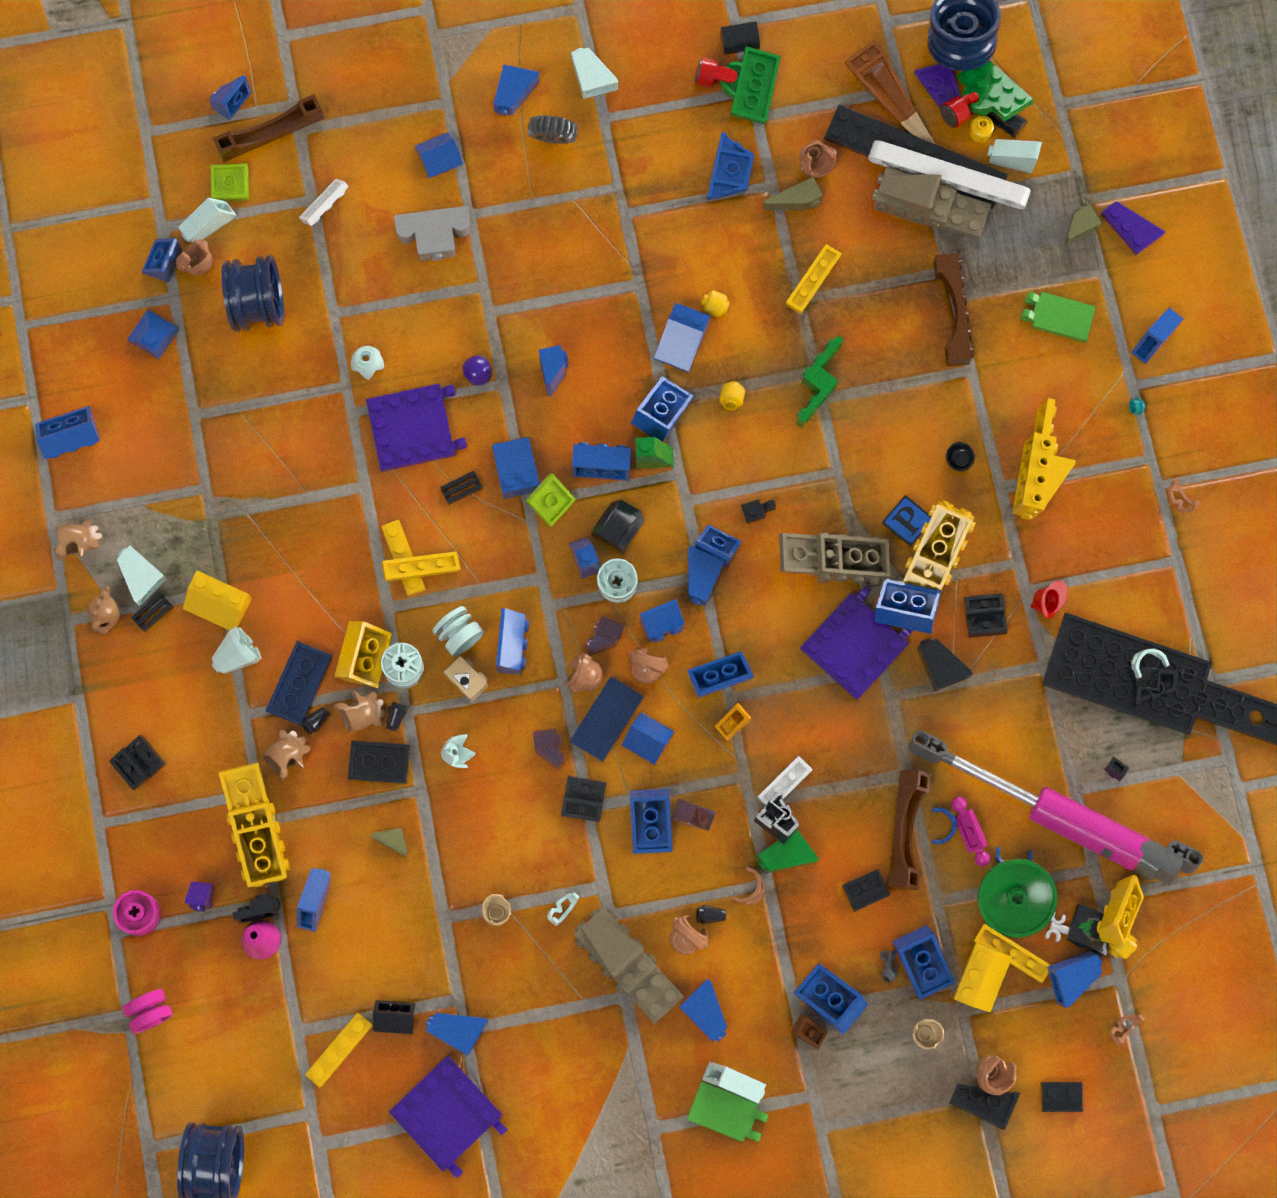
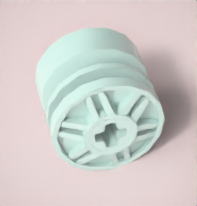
M618 558L611 559L604 563L598 571L599 591L608 601L621 603L633 597L637 590L638 579L635 568L628 561ZM616 578H618L619 581L623 580L621 582V586L613 584L615 583Z
M464 606L458 607L446 614L432 630L436 636H439L440 642L448 640L445 648L452 657H457L467 651L484 634L483 629L477 622L468 624L472 616L471 614H466L467 610Z
M396 643L388 647L383 653L381 668L388 682L394 687L401 689L410 688L422 679L424 663L415 647L407 643ZM401 660L404 661V667L402 668L399 665Z

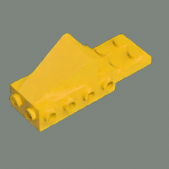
M1050 398L1037 408L1033 434L1023 445L1012 514L1020 515L1021 518L1026 520L1034 519L1045 510L1046 505L1076 462V460L1055 456L1058 444H1056L1057 437L1051 436L1054 425L1051 423L1052 417H1055L1057 407L1054 406L1055 400Z
M945 500L943 502L938 501L937 506L932 505L928 514L932 517L929 523L925 522L921 533L924 535L921 540L917 539L913 550L916 553L914 557H909L905 567L908 568L903 583L942 590L944 584L948 586L952 577L949 574L951 568H956L960 559L957 555L960 550H964L968 542L965 537L968 532L972 533L976 524L973 522L974 516L971 515L972 512L964 508L958 510L953 507L952 503Z
M256 762L219 771L228 807L226 818L228 825L232 826L233 832H231L233 844H236L238 848L236 856L238 862H241L243 867L241 869L243 881L247 882L248 887H259L268 882L284 880L287 878V870H290L288 858L284 859L285 845L283 840H279L280 826L278 821L275 820L274 804L270 803L269 798H267L259 763Z

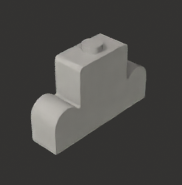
M468 206L394 215L399 241L403 244H410L416 239L420 261H440L443 258L454 257L456 252L453 235L465 237L471 231Z

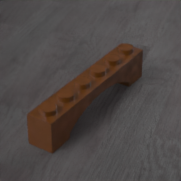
M315 94L299 100L291 109L272 120L245 130L228 131L214 137L213 140L224 163L323 120L324 115Z
M958 253L935 255L933 260L935 279H940L947 288L955 311L953 339L945 347L947 367L969 365L971 359L974 358V349L970 347L969 342L972 339L971 329L967 327L969 313L965 312L967 297L966 294H963L962 289L965 286L964 277H961L960 274L962 260L958 259Z
M900 770L888 887L899 890H919L921 871L917 870L913 857L912 832L920 802L924 795L929 793L930 773L920 770Z

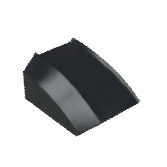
M623 500L614 501L600 517L591 531V535L624 554L644 523L642 512Z

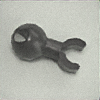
M881 951L880 957L885 963V968L881 974L882 979L886 982H892L897 978V972L892 965L896 952L888 951L889 956L887 957V951Z

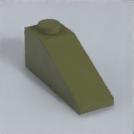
M812 177L764 200L763 209L765 211L815 209L821 205L823 194Z

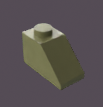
M1091 204L1086 207L1081 206L1074 211L1065 240L1066 246L1099 229L1102 222Z

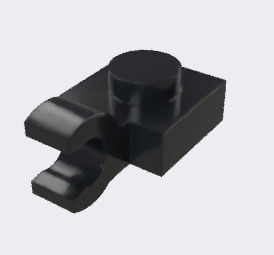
M758 499L741 505L747 524L765 519L764 513L776 510L774 499L763 504Z

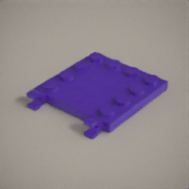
M439 383L366 399L381 472L454 457V451L467 448L465 438H459L452 442L443 398L456 395L453 385L441 388Z
M866 586L857 596L851 593L800 647L802 652L856 700L863 695L908 646L909 643L905 639L913 632V630L904 628L898 634L889 625L875 622V613L862 602L871 592Z
M449 1056L438 1064L389 1111L443 1172L448 1168L456 1178L463 1171L454 1161L492 1125L501 1135L508 1130L498 1120L502 1116L499 1110Z

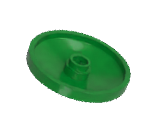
M1014 858L994 865L984 875L979 885L977 901L982 917L992 929L1004 936L1022 938L1041 931L1051 921L1056 911L1058 897L1055 883L1043 867L1027 859Z

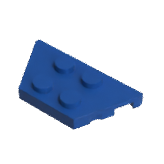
M724 132L721 133L707 200L747 191L754 154L744 149L737 141H732Z

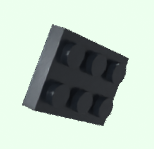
M351 740L348 780L407 784L410 745Z

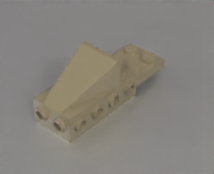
M886 167L885 172L880 173L877 182L880 184L879 190L875 189L872 200H875L873 208L881 212L923 224L941 231L947 229L978 240L980 239L991 204L956 193L957 190L949 185H940L942 175L906 174L893 167Z
M792 533L779 534L780 570L783 573L809 574L811 577H818V583L853 580L854 583L870 581V584H880L882 580L890 577L889 540L879 539V537L864 538L858 535L845 536V534L829 535L828 533H818L817 536Z
M597 908L589 915L591 919L586 924L581 922L574 929L576 931L574 942L581 950L585 948L589 952L587 955L594 964L598 962L603 967L601 972L608 979L612 977L616 982L614 986L621 994L625 992L647 1017L656 1024L684 996L655 965L657 960L650 953L647 955L644 953V946L637 938L633 940L628 935L630 933L628 928L623 923L619 925L615 921L616 915L610 909L606 911L604 908L601 910Z

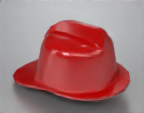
M1057 580L1047 588L1037 590L1030 608L1035 609V611L1043 614L1048 619L1052 618L1066 603L1068 596L1066 584L1061 580Z

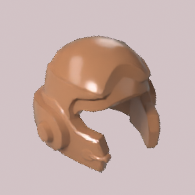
M818 140L805 144L800 151V170L808 177L815 179L827 175L836 163V150L832 149V147H827Z
M195 239L176 258L175 264L177 269L183 272L186 271L193 276L206 274L213 264V257L208 250L207 241Z
M638 648L629 654L632 676L641 684H652L659 679L662 673L668 670V661H666L667 659L664 654H662L661 658L646 654L647 648Z
M586 653L577 655L569 664L570 667L576 670L571 680L564 681V684L574 693L581 692L582 690L591 691L596 689L602 681L603 672L600 665L591 659L592 657Z
M690 915L675 917L672 925L673 928L669 935L671 947L682 955H691L696 950H702L708 946L709 940L706 929L703 928L697 932L688 923Z
M998 1055L984 1056L977 1065L976 1077L980 1088L992 1095L1006 1093L1016 1082L1017 1065L1014 1062H1010L1006 1069L1005 1062Z

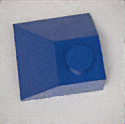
M242 75L221 86L210 97L209 102L212 109L228 120H231L252 93L246 76Z
M147 310L127 341L159 359L179 328Z

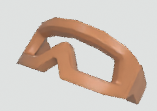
M1176 477L1169 487L1168 495L1172 505H1178L1177 510L1179 512H1191L1199 507L1200 501H1191L1179 485L1180 479ZM1178 489L1183 499L1191 505L1190 508L1182 507L1184 501L1175 499L1174 490Z
M747 867L746 870L756 876L757 887L754 893L747 898L739 899L732 896V900L742 905H752L762 899V894L765 892L764 880L756 870Z
M1130 1014L1120 1018L1117 1021V1027H1111L1109 1035L1118 1046L1122 1045L1126 1037L1145 1018L1141 1014ZM1131 1019L1133 1025L1122 1037L1116 1038L1114 1036L1115 1031L1123 1032L1122 1024Z

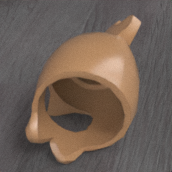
M89 520L83 522L82 525L68 524L58 527L59 545L54 550L58 554L56 559H61L71 554H79L82 557L84 552L89 549H98L100 547L98 542L103 538L102 534L98 533L99 527L97 525L91 526V521Z
M107 586L100 595L90 601L87 608L91 629L101 634H108L109 630L117 624L120 614L116 601L110 596V587ZM108 623L107 626L100 627L101 624Z
M353 691L354 702L348 706L343 702L333 705V708L339 711L341 720L349 732L360 731L371 724L381 726L382 721L380 718L385 716V711L380 709L384 701L382 699L376 700L377 695L375 692H371L367 696H361L358 692Z
M281 730L279 740L274 742L263 755L267 765L279 775L280 782L288 776V767L297 765L303 769L302 757L310 752V747L304 745L306 738L304 736L297 738L295 731L287 734L285 730Z

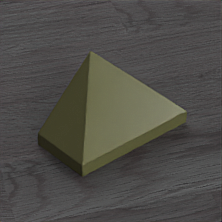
M402 828L372 833V839L407 858L408 850Z

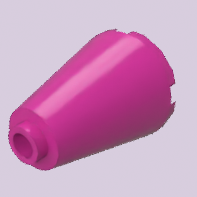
M261 919L249 923L241 935L243 950L247 955L255 959L269 958L278 950L281 943L278 928L267 920Z

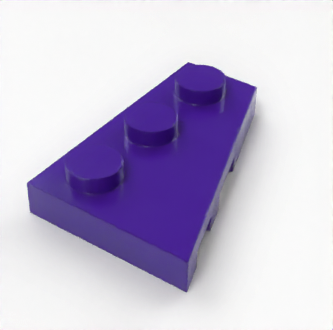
M1117 201L1101 213L1135 255H1138L1166 233Z

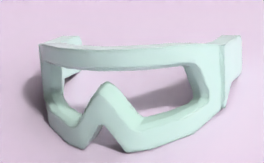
M1156 649L1140 651L1134 655L1131 661L1136 678L1142 677L1139 664L1145 654H1152L1161 659L1164 667L1170 666L1166 655Z
M574 892L573 894L569 893L561 897L556 902L557 908H552L548 912V920L555 926H558L573 909L579 899V895ZM569 899L571 905L559 920L552 917L554 912H562L561 903Z

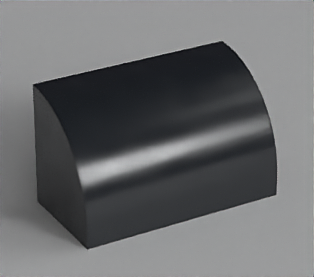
M757 21L721 27L720 38L724 55L744 52L746 46L757 50L760 49Z
M993 111L986 115L996 126L1014 139L1028 123L1018 113L1005 122Z
M375 1001L373 1032L413 1034L415 1003Z

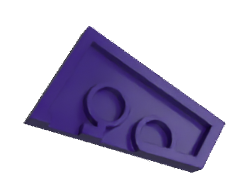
M939 64L914 71L915 76L939 109H941L943 103L954 96L961 97L952 69Z

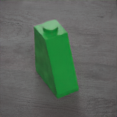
M655 437L635 438L636 469L674 467L672 447Z
M798 830L795 831L785 845L780 841H776L757 856L758 866L762 871L766 870L768 873L815 864L819 860Z

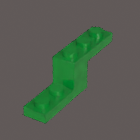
M839 335L835 339L831 338L825 346L827 349L823 353L819 352L814 359L815 363L813 366H808L802 373V383L815 393L809 399L808 403L810 404L807 408L803 407L796 415L798 417L796 424L801 428L804 427L838 385V380L823 368L843 345L844 339Z

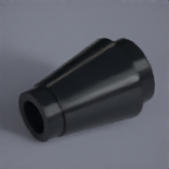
M395 702L391 703V706L388 708L386 729L397 732L407 713V706Z
M322 707L303 718L301 725L307 733L312 735L317 733L330 714Z
M706 905L697 907V923L703 925L725 921L726 910Z

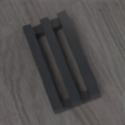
M472 471L440 487L448 505H451L483 489L475 471ZM473 478V480L468 481V482H466V483H464V484H462V485H460V486H458V487H456V488H454V489H452V490L446 492V490H448V489H450V488H453V487H455V486H457V485H459V484H461V483H463V482H465V481H467V480ZM476 483L477 486L455 497L449 498V496Z
M159 592L131 618L146 632L169 612L173 605ZM160 599H162L156 606H154L148 613H146L140 620H138L146 611H148L154 604H156ZM164 604L167 605L148 623H146L143 626L142 623H144L150 616H152L159 608H161Z

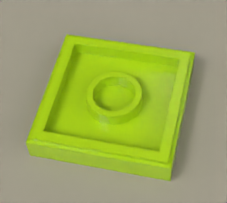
M247 163L210 165L211 198L221 201L249 200Z
M550 473L525 501L548 526L552 527L576 499Z

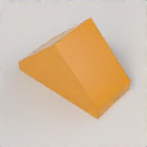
M737 703L714 727L728 741L750 723L751 717Z

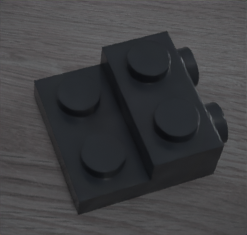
M267 894L255 896L256 899L251 900L252 908L243 906L237 908V912H233L234 921L243 924L279 915L278 910L281 909L279 898L267 896Z

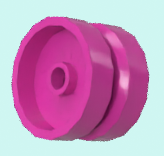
M131 890L123 893L117 899L113 907V918L115 924L121 930L134 936H144L157 928L161 920V908L159 902L153 896L141 890ZM140 910V913H137V917H136V916H135L136 911Z
M162 989L144 994L122 1006L121 1009L126 1018L135 1017L128 1024L132 1034L154 1028L173 1017L170 1006L162 1005L166 1000Z

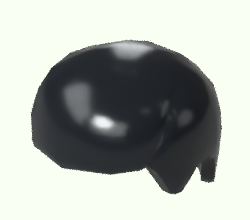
M956 442L947 449L946 461L954 471L963 472L969 470L974 464L975 454L967 443Z

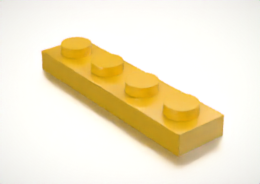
M826 244L786 301V305L802 314L840 259L842 253Z
M399 520L381 526L393 559L413 557ZM421 577L401 579L408 597L426 590Z
M457 551L386 560L381 563L385 581L454 573L461 570Z
M986 924L982 925L973 940L974 942L976 941L1012 956L1010 962L1012 966L1036 981L1043 983L1048 975L1047 967L1050 964Z
M357 1012L305 1075L321 1088L373 1025Z

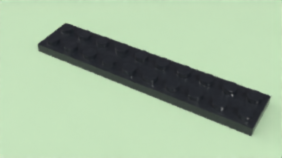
M838 105L824 136L825 140L866 157H869L873 142L878 140L999 179L1006 180L1008 176L1004 172L841 105ZM960 190L956 191L958 194L991 204V209L996 204L992 200Z

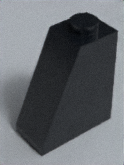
M931 638L920 642L921 645L918 646L917 651L934 691L966 680L972 676V671L938 639L931 641Z

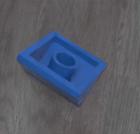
M449 132L415 145V149L429 179L463 165L455 140Z
M176 238L155 239L142 273L169 282L176 266V258L182 252L179 241Z
M707 525L697 539L695 548L724 560V566L729 567L742 541Z
M641 712L631 725L621 746L655 765L673 736L674 731Z

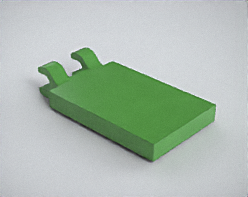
M1028 292L1025 303L1035 305L1033 312L1029 309H1024L1020 320L1032 322V328L1086 343L1095 306L1041 292L1040 296L1033 292Z
M701 1081L687 1120L741 1142L744 1141L745 1137L759 1142L761 1134L751 1130L755 1119L766 1123L769 1115L756 1110L757 1103Z

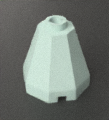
M234 627L228 632L213 655L212 667L216 672L226 674L255 664L262 657L257 647L253 649L252 639L241 628Z

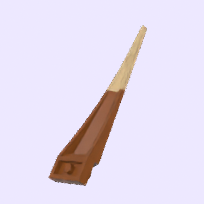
M875 40L845 61V65L856 77V80L910 134L935 144L900 83L886 54Z

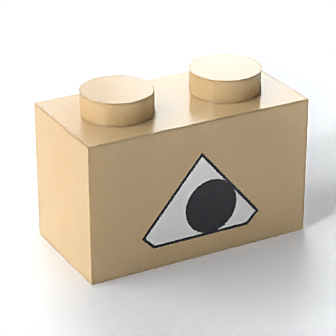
M460 656L444 671V675L472 703L488 688L486 682L488 679L482 672L477 673L473 669L474 665L468 658L464 660Z

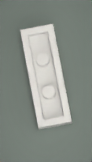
M335 179L305 210L299 219L310 226L316 224L320 220V216L332 207L337 198L344 195L345 190L349 186L344 181Z
M798 756L757 798L766 806L768 801L778 791H781L783 794L782 799H784L813 769Z

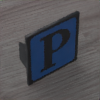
M905 495L881 523L911 547L921 536L924 523H929L932 516H929V513Z

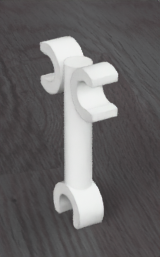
M1054 913L1049 927L1050 930L1045 933V939H1049L1050 933H1054L1056 935L1055 942H1059L1061 939L1060 932L1068 934L1070 927L1061 925L1066 919L1064 914L1061 916L1060 921H1057L1054 918Z

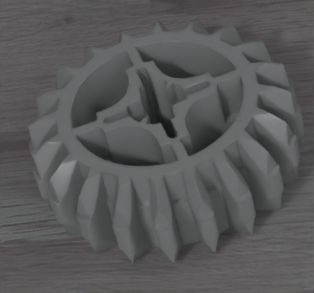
M538 115L530 118L528 123L529 136L538 141L554 144H571L576 140L578 133L577 124L563 117Z

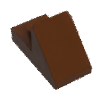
M800 1014L791 1030L792 1035L816 1049H819L828 1033L802 1014Z

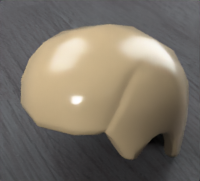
M492 894L486 897L482 904V917L492 926H501L508 921L511 915L510 903L503 895Z
M923 1019L917 1022L912 1029V1039L922 1049H934L943 1041L944 1029L940 1023L933 1019Z

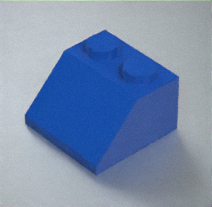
M561 345L539 349L540 364L548 396H552L566 375L565 368H568L566 350L562 351Z
M676 599L640 613V624L648 642H660L664 639V636L679 634L684 628V621Z

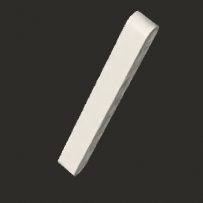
M876 140L873 142L868 160L872 163L888 168H897L900 172L906 174L942 175L939 183L941 185H949L954 189L1017 209H1025L1031 192L1025 186L883 141Z

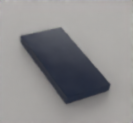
M297 641L266 708V712L302 727L303 718L308 714L333 656Z
M610 677L570 742L603 762L644 696L615 678Z

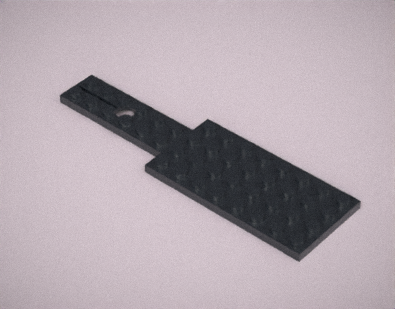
M1066 612L1064 613L1041 685L1186 735L1191 734L1195 718L1277 746V704L1208 681L1212 662ZM1147 649L1159 650L1166 655L1170 666L1164 667L1162 660L1152 654H1145L1140 660L1139 666L1177 670L1176 691L1162 694L1154 699L1151 698L1141 702V704H1135V673L1132 669L1131 661L1134 655L1140 651ZM1250 712H1260L1263 722L1260 725H1253L1249 721Z

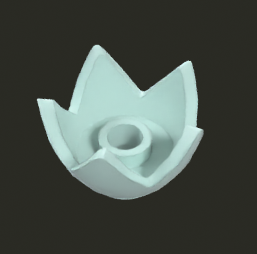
M362 346L353 353L351 370L358 371L365 379L369 380L376 370L384 369V362L378 349L372 346ZM368 356L369 360L363 361V358Z
M467 734L452 736L445 742L441 750V756L447 764L456 768H468L464 763L470 760L476 753L463 747Z

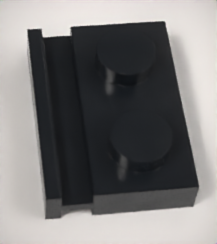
M875 870L842 885L853 912L890 896L879 870Z
M1041 1082L1042 1112H1083L1082 1082Z

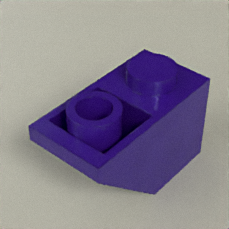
M191 882L185 898V904L189 905L193 911L205 912V909H211L214 885L211 883Z

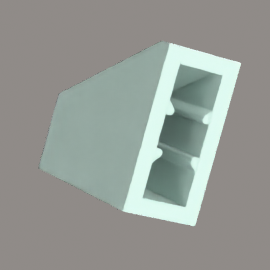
M578 48L571 52V61L583 99L618 90L617 78L590 48Z
M995 139L994 145L989 146L987 156H990L989 163L1032 174L1038 160L1042 142Z
M208 197L178 228L182 232V237L187 242H193L195 239L203 240L237 215L227 202Z
M129 546L119 553L117 561L133 600L141 607L167 579L134 548Z
M710 1061L702 1078L707 1083L758 1104L765 1093L766 1084L731 1068Z

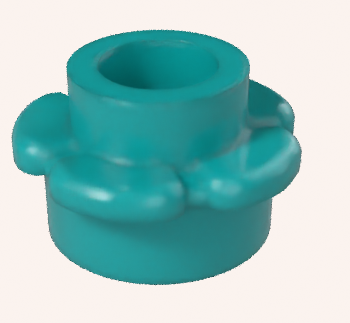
M1135 397V399L1129 401L1131 414L1142 415L1145 410V402L1140 397Z

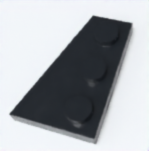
M957 1084L949 1104L999 1129L1005 1130L1020 1093L1006 1092L1002 1095H992L986 1093L980 1087Z

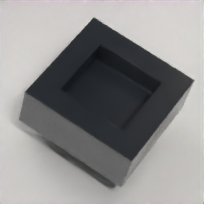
M1113 756L1104 770L1109 776L1120 782L1129 768Z

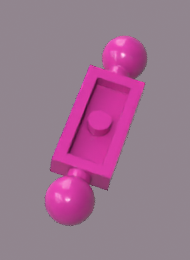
M960 796L955 797L952 800L951 806L954 811L959 813L955 819L969 854L976 852L975 862L978 866H987L990 862V855L983 851L982 848L988 846L974 811L973 809L966 811V800Z

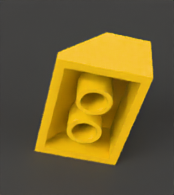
M196 571L188 587L183 610L230 631L234 627L238 628L252 598L246 592Z
M349 621L334 677L350 683L378 688L383 671L381 659L383 653L389 647L392 633L363 621Z
M1136 875L1118 881L1115 889H1112L1110 902L1104 908L1103 919L1097 925V932L1101 941L1120 946L1125 945L1144 898Z
M975 941L953 998L974 1008L991 1012L1012 956Z

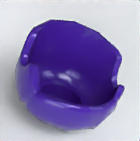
M474 355L463 364V374L472 385H484L492 377V367L483 356Z

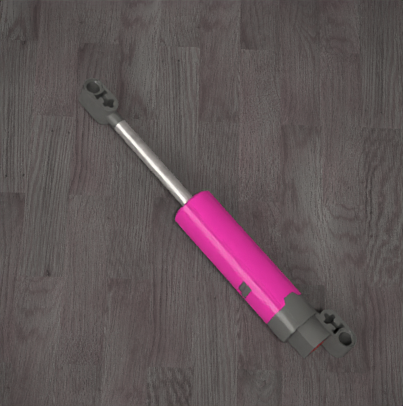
M915 732L908 744V749L912 754L932 764H938L943 761L1032 806L1029 819L1148 880H1152L1154 877L1170 885L1180 870L1188 874L1193 873L1203 862V855L1199 851L1182 842L1172 841L1165 847L1046 786L1036 796L947 751L948 748L945 742L926 732Z

